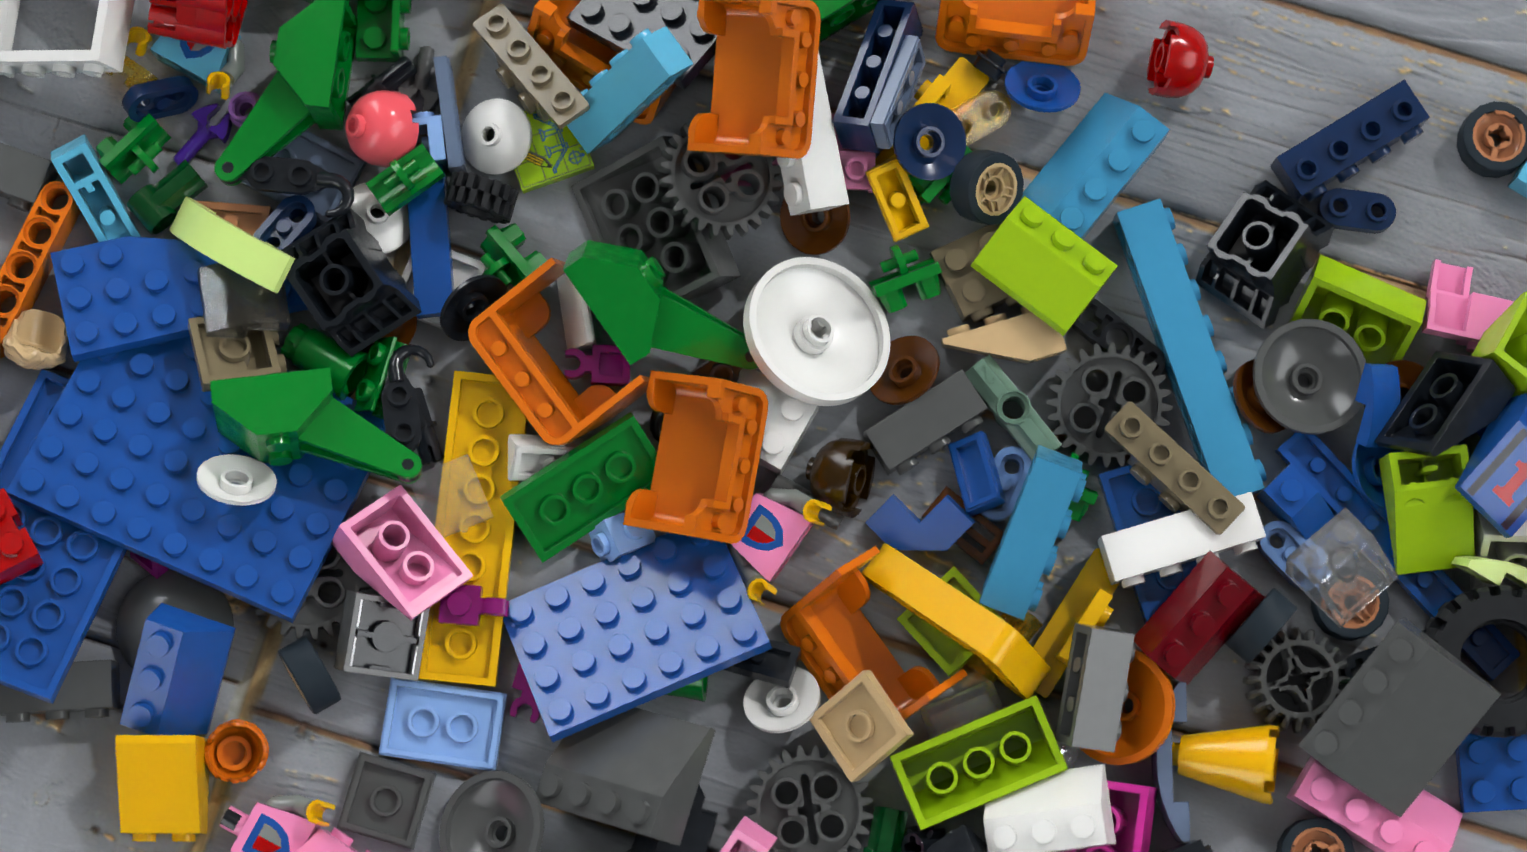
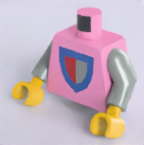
M770 488L764 494L760 492L754 494L744 537L738 543H729L728 545L744 585L747 587V594L750 599L761 606H765V603L761 600L762 593L768 590L773 595L777 594V589L765 581V579L769 582L775 581L814 524L822 527L825 525L824 522L819 521L818 514L822 508L831 511L832 506L830 504L813 499L797 489Z
M299 794L273 796L265 804L257 802L250 815L230 806L219 826L238 836L230 852H296L320 830L321 826L328 827L330 823L323 821L322 816L327 808L335 810V805L321 800H313Z

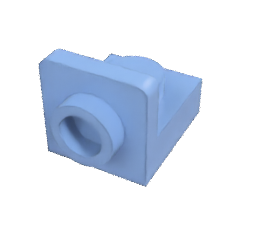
M430 111L414 113L412 121L419 123L418 135L428 134V136L421 138L422 144L437 165L443 164L445 169H449L441 115H435L434 112Z

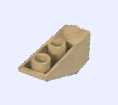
M1025 307L1021 308L1022 315L1007 319L1006 313L994 315L984 319L985 326L970 330L969 324L947 330L948 337L941 340L943 348L983 356L990 354L994 358L1025 364L1065 353L1067 350L1063 336Z

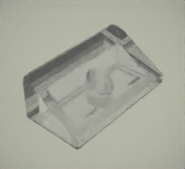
M985 681L923 707L920 710V715L927 737L930 740L1003 709V704L993 682Z

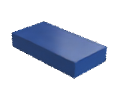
M981 430L950 443L948 449L966 513L972 517L1006 503L987 434Z

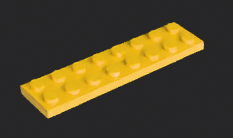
M454 370L435 528L473 574V577L463 585L482 586V598L507 599L516 522L500 499V496L521 482L508 480L509 434H526L528 420L494 374ZM440 601L431 606L418 679L496 687L504 626L503 617L481 615L480 627L441 624L438 622Z

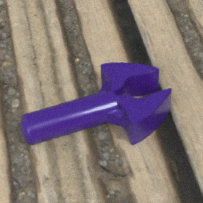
M210 104L194 111L191 116L198 121V130L173 157L174 162L177 165L181 164L184 160L189 163L210 139L219 138L226 144L232 128L230 113L225 115L220 124L210 126L211 118L221 109L219 104Z

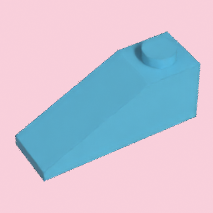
M85 134L51 151L53 165L99 242L125 236L141 237L104 166L98 161L100 159Z

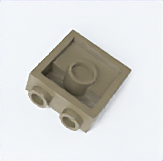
M1001 223L985 226L930 252V257L935 262H939L942 273L939 274L962 323L969 319H972L974 323L983 321L995 314L994 308L1004 303H1007L1008 307L1020 304L971 267L972 262L1000 227Z
M266 308L188 319L189 334L203 392L211 391L210 381L287 372L284 354L277 355L275 345H279L278 328L276 322L269 323Z

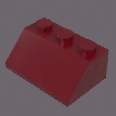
M1210 550L1135 634L1134 642L1152 661L1180 682H1186V685H1188L1263 601L1265 596Z

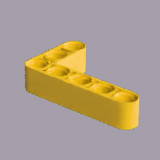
M886 543L882 545L879 549L880 553L872 558L861 572L864 578L885 595L979 657L996 677L1024 700L1030 698L1052 669L1029 642L1010 624L892 546Z

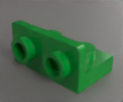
M358 0L356 59L358 62H396L403 56V50L410 49L409 27H404L405 14H411L412 0Z

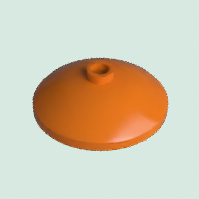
M1135 649L1134 659L1129 665L1127 677L1129 688L1127 699L1132 700L1133 709L1130 713L1127 712L1125 702L1123 703L1120 718L1122 732L1119 740L1116 742L1115 752L1080 748L1089 757L1105 764L1128 765L1148 758L1162 746L1173 725L1175 697L1171 682L1166 672L1159 665L1152 661L1144 652Z

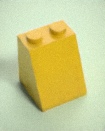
M115 735L120 833L132 834L133 842H156V834H172V842H196V834H207L209 770L204 757L207 738L196 735Z

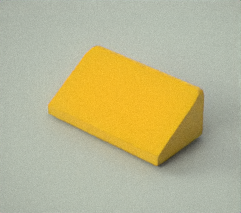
M895 155L865 172L895 243L930 227L910 178L899 164Z

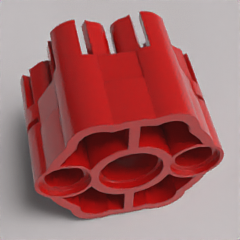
M149 0L152 4L149 9L148 20H153L154 22L148 23L147 30L149 34L222 49H227V47L234 48L238 40L248 0Z

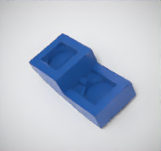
M1365 363L1355 401L1366 405L1356 438V443L1364 447L1385 448L1378 446L1374 441L1400 404L1401 393L1398 367L1388 364Z

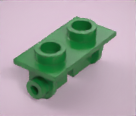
M397 337L380 338L370 347L367 355L369 365L365 378L361 380L356 389L355 398L357 403L354 411H373L372 416L384 419L381 396L388 376V364L393 352L401 346L407 345L396 341ZM407 357L403 362L404 373L410 357Z

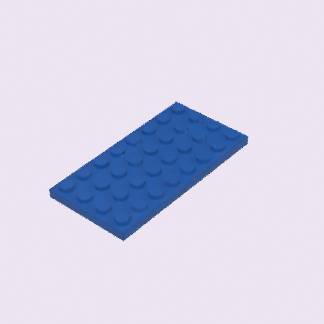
M41 369L0 450V489L5 488L7 490L67 385L69 378ZM10 498L23 524L18 528L19 530L24 527L26 528L40 554L43 564L0 585V684L53 704L127 550Z

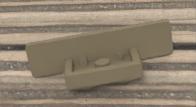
M499 4L473 22L474 30L495 54L499 68L495 70L497 76L506 88L509 89L513 86L517 90L519 102L530 115L535 112L544 123L551 119L559 129H562L590 109L588 101L504 4Z
M1127 402L1104 427V431L1131 455L1127 460V463L1132 466L1129 470L1130 473L1143 485L1147 486L1150 483L1161 493L1158 496L1159 500L1172 512L1191 510L1215 534L1221 535L1244 511L1245 506L1133 402Z

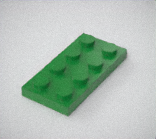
M629 412L501 495L500 499L543 563L594 530L595 526L602 520L623 511L627 500L635 490H650L657 452L634 415Z

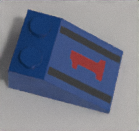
M1527 393L1511 397L1497 419L1488 424L1454 487L1505 538L1512 537L1527 520Z

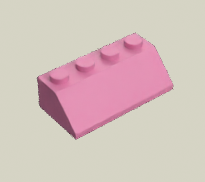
M1312 756L1308 759L1286 797L1317 817L1329 819L1341 826L1351 838L1374 852H1449L1453 846L1463 815L1457 809L1423 789L1405 813L1399 817L1329 771Z

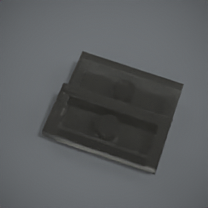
M220 263L198 269L197 274L206 337L245 338L248 330H288L291 321L284 282L279 292L275 293Z

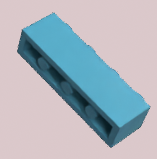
M667 26L653 33L649 29H645L637 34L629 42L632 48L630 50L625 49L609 61L612 68L598 73L589 81L592 87L589 90L584 89L580 92L588 101L590 109L568 124L567 127L587 154L612 142L666 91L678 77L693 65V62Z

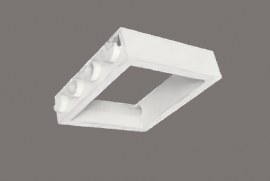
M0 0V75L14 78L15 73H22L29 77L44 78L45 73H52L60 77L74 78L75 73H83L88 76L101 78L103 73L123 72L135 0H99L91 50H12L20 0Z

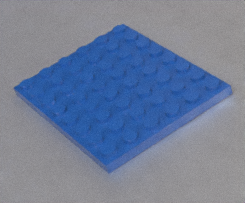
M188 336L81 360L6 492L9 498L293 623L333 547L332 539L339 525L347 520L371 472L305 453L301 459L293 460L290 464L283 466H273L269 463H264L274 472L277 484L274 494L261 503L242 506L231 505L207 496L199 488L196 480L198 468L204 461L215 456L227 454L253 457L218 432L211 391H202L191 338ZM333 393V398L354 411L357 400L347 396L343 401ZM354 411L385 432L384 419L372 416L373 411Z

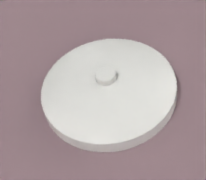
M815 257L793 258L772 267L757 281L749 293L743 315L744 335L747 346L760 371L774 386L785 394L812 405L837 406L860 397L881 377L890 354L888 322L873 292L859 277L848 269L825 259Z

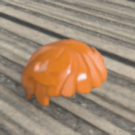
M233 719L220 724L209 735L205 743V763L208 770L216 778L232 782L233 784L246 782L266 765L269 756L267 738L257 725L248 721Z

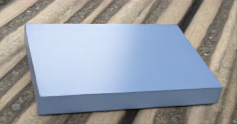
M391 678L378 755L496 771L508 694Z

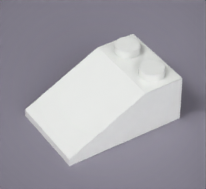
M743 368L740 371L737 383L763 390L768 399V413L759 464L776 474L782 475L818 412L819 406L794 399L774 386L763 373L755 369Z

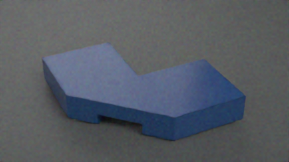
M893 494L865 523L886 544L896 550L947 551L976 521L949 495H946L921 521Z

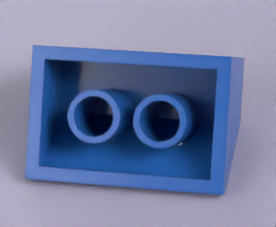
M161 603L145 619L120 725L149 735L207 734L211 726L236 628Z

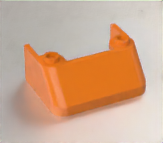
M551 257L475 317L470 323L468 337L472 346L539 436L548 444L562 446L612 420L646 393L649 377L639 375L617 393L605 385H593L580 395L577 393L535 337L548 324L551 317L549 303L541 294V291L565 273L563 271L565 262Z
M874 546L835 570L788 609L781 617L780 626L789 644L801 648V661L815 677L828 699L832 698L863 670H871L903 719L907 720L968 674L963 668L940 684L932 672L923 666H914L906 672L903 671L860 610L870 599V587L859 569L880 553L877 546Z

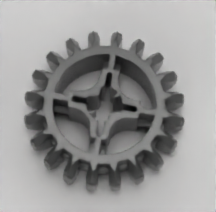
M1293 627L1290 631V639H1288L1286 632L1280 629L1275 635L1277 644L1272 639L1265 646L1267 651L1262 650L1255 657L1259 662H1245L1244 667L1255 672V676L1243 677V684L1255 685V690L1247 692L1245 697L1247 700L1255 697L1259 698L1260 703L1252 708L1255 714L1263 711L1265 708L1269 711L1263 720L1265 724H1271L1278 717L1277 726H1279L1281 732L1287 729L1291 721L1293 733L1299 734L1303 730V721L1310 731L1317 723L1316 717L1320 719L1334 702V699L1342 692L1341 689H1338L1339 685H1345L1350 682V677L1339 676L1338 673L1339 670L1347 668L1348 663L1341 661L1336 664L1333 660L1341 652L1338 647L1328 652L1324 649L1329 643L1327 636L1314 643L1315 630H1307L1304 638L1301 639L1299 627ZM1292 649L1308 652L1319 661L1321 666L1316 668L1304 666L1299 660L1298 655L1294 656ZM1280 652L1283 659L1280 662L1282 667L1281 676L1278 680L1267 683L1268 666L1274 656ZM1291 670L1294 671L1296 676L1313 674V677L1304 680L1305 683L1300 684L1302 687L1301 691L1297 685L1279 686V684L1288 681V678L1293 676L1290 673ZM1326 677V689L1323 698L1316 707L1312 708L1310 702L1313 699L1311 693L1312 685L1318 679ZM1281 692L1288 694L1293 699L1294 704L1299 705L1301 712H1293L1281 707L1271 695Z

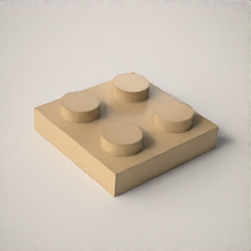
M863 670L816 710L810 719V722L850 782H857L914 735L871 670Z

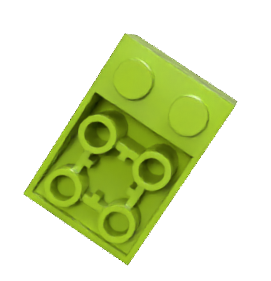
M1467 444L1454 445L1436 457L1403 451L1388 453L1379 459L1396 575L1455 569L1458 567L1451 564L1455 556H1475L1473 505L1454 488L1469 461Z

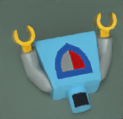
M135 26L129 30L127 46L130 43H138L135 51L137 56H144L147 46H152L150 50L157 60L206 86L207 94H210L212 90L218 94L221 92V99L223 100L229 98L230 88L245 71L244 44L241 41L240 34L234 48L227 47V49L149 34L147 26L144 28Z

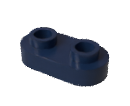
M174 76L132 86L124 95L122 106L130 119L135 122H140L148 114L154 119H159L188 111L197 102L199 93L188 77Z
M1335 188L1326 192L1320 199L1317 213L1320 217L1334 225V229L1378 234L1384 232L1394 222L1396 208L1393 201L1384 194ZM1333 202H1342L1345 206V212L1335 211ZM1371 207H1380L1383 211V217H1375L1371 213Z
M301 195L285 198L255 231L253 236L271 245H280L278 247L280 250L284 249L311 232L315 227L317 213L312 201ZM296 217H304L300 222H293Z

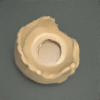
M38 309L22 311L19 318L14 319L8 333L3 338L4 355L9 360L15 362V365L24 369H51L65 363L69 341L64 319L53 313Z

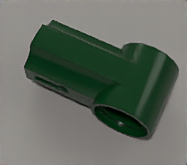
M184 160L155 185L148 184L139 189L128 200L127 207L151 235H156L173 223L186 196L194 199L208 185L194 168Z
M875 805L870 824L867 847L864 846L863 852H901L908 812Z

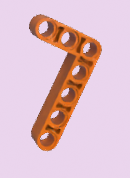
M53 181L41 189L0 270V359L5 357L2 346L3 338L8 333L14 319H18L22 311L33 308L53 268L50 253L62 250L81 211L64 182ZM68 195L66 206L62 209L54 210L53 202L56 197ZM42 229H51V236L48 241L43 244H36L35 239L38 232ZM32 262L34 269L31 275L26 278H19L18 272L20 267L25 263ZM8 297H16V305L13 310L2 313V302Z

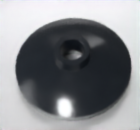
M485 274L475 276L460 284L449 295L441 310L440 324L444 333L453 340L468 341V329L472 320L508 292L504 282L494 275Z

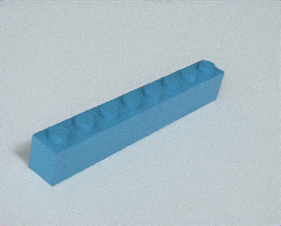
M1159 198L1117 212L1112 222L1156 345L1164 354L1166 360L1165 370L1199 464L1234 496L1251 491L1253 495L1259 493L1265 488L1263 482L1267 480L1265 469L1260 459L1254 460L1250 445H1253L1252 433L1247 423L1241 424L1236 410L1238 406L1234 398L1233 386L1228 388L1223 374L1227 372L1225 358L1220 350L1215 351L1210 338L1214 336L1212 322L1207 314L1202 315L1197 302L1201 300L1199 286L1194 278L1189 279L1185 265H1188L1186 250L1182 243H1176L1172 232L1175 229V221L1170 208H1164Z

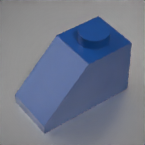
M1292 464L1284 468L1256 496L1280 521H1285L1292 525L1314 549L1339 525L1320 492Z

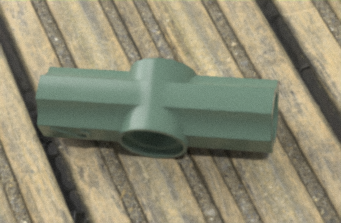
M990 354L978 361L965 373L986 406L994 414L997 424L1006 429L1018 446L1029 456L1031 461L1034 458L1038 445L1054 451L1062 446L1061 442L1033 409L1028 396L1017 389ZM1006 402H1016L1021 406L1023 415L1018 419H1010L1004 415L1002 405Z

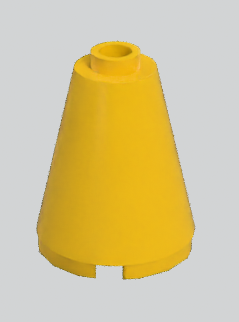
M1264 725L1182 735L1180 743L1173 742L1172 766H1178V774L1263 804H1272L1273 798L1270 792L1274 793L1279 749L1275 747L1276 738H1279L1280 735L1279 726Z

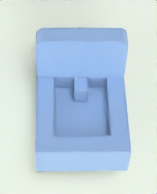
M625 512L602 520L595 526L594 530L589 532L592 549L599 556L600 560L608 559L609 562H612L625 554L632 553L655 542L656 536L654 531L623 525Z

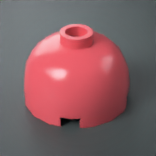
M382 90L367 93L353 104L347 116L345 130L350 149L358 158L371 165L388 168L391 161L394 159L398 161L415 149L419 134V123L412 121L410 110L416 111V108L411 99L406 94L397 91Z

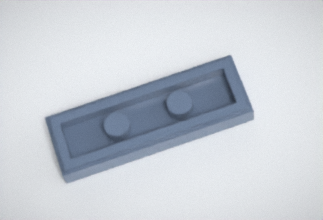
M905 35L871 119L870 125L877 148L890 149L893 146L895 127L901 116L907 111L925 66L926 60L918 36Z
M447 55L433 57L448 167L451 175L454 171H465L467 173L452 65Z

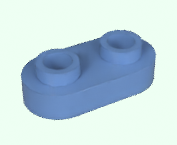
M1016 446L1003 448L994 458L1006 503L999 509L991 508L981 513L989 521H1002L1012 514L1032 463L1025 451ZM1008 461L1015 462L1018 465V472L1015 474L1007 473L1004 468L1005 463Z
M1276 520L1263 527L1266 537L1257 542L1258 550L1290 585L1297 589L1306 590L1321 582L1326 570L1323 558L1292 525L1285 521ZM1275 535L1281 539V548L1277 549L1271 546V536ZM1298 564H1304L1308 567L1309 574L1307 577H1302L1298 574Z

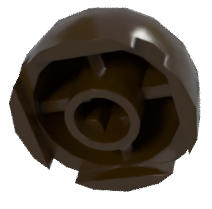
M850 438L836 439L823 446L816 457H811L808 461L806 479L810 480L811 492L816 500L830 504L832 506L831 512L850 518L856 517L862 509L855 507L860 498L868 499L874 479L875 457L868 456V449H874L872 444Z

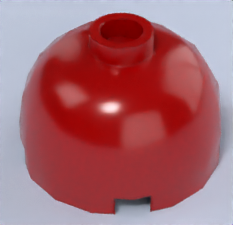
M1165 20L1159 27V29L1166 30L1163 38H1154L1149 56L1147 80L1154 81V87L1148 88V92L1151 95L1165 98H1181L1195 91L1202 83L1203 78L1208 79L1210 77L1214 58L1209 55L1208 44L1203 34L1198 30L1181 22Z

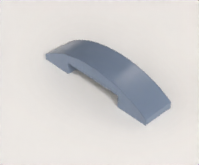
M1178 682L1172 686L1175 697L1173 724L1187 722L1186 682ZM1171 728L1167 739L1151 756L1152 779L1154 787H1157V803L1170 833L1176 842H1190L1189 802H1173Z

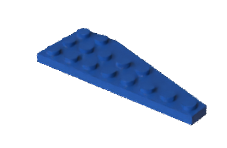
M125 236L50 253L74 362L190 336L188 329L189 318L266 308L268 318L308 310L287 277L279 292H272L214 261L182 240Z

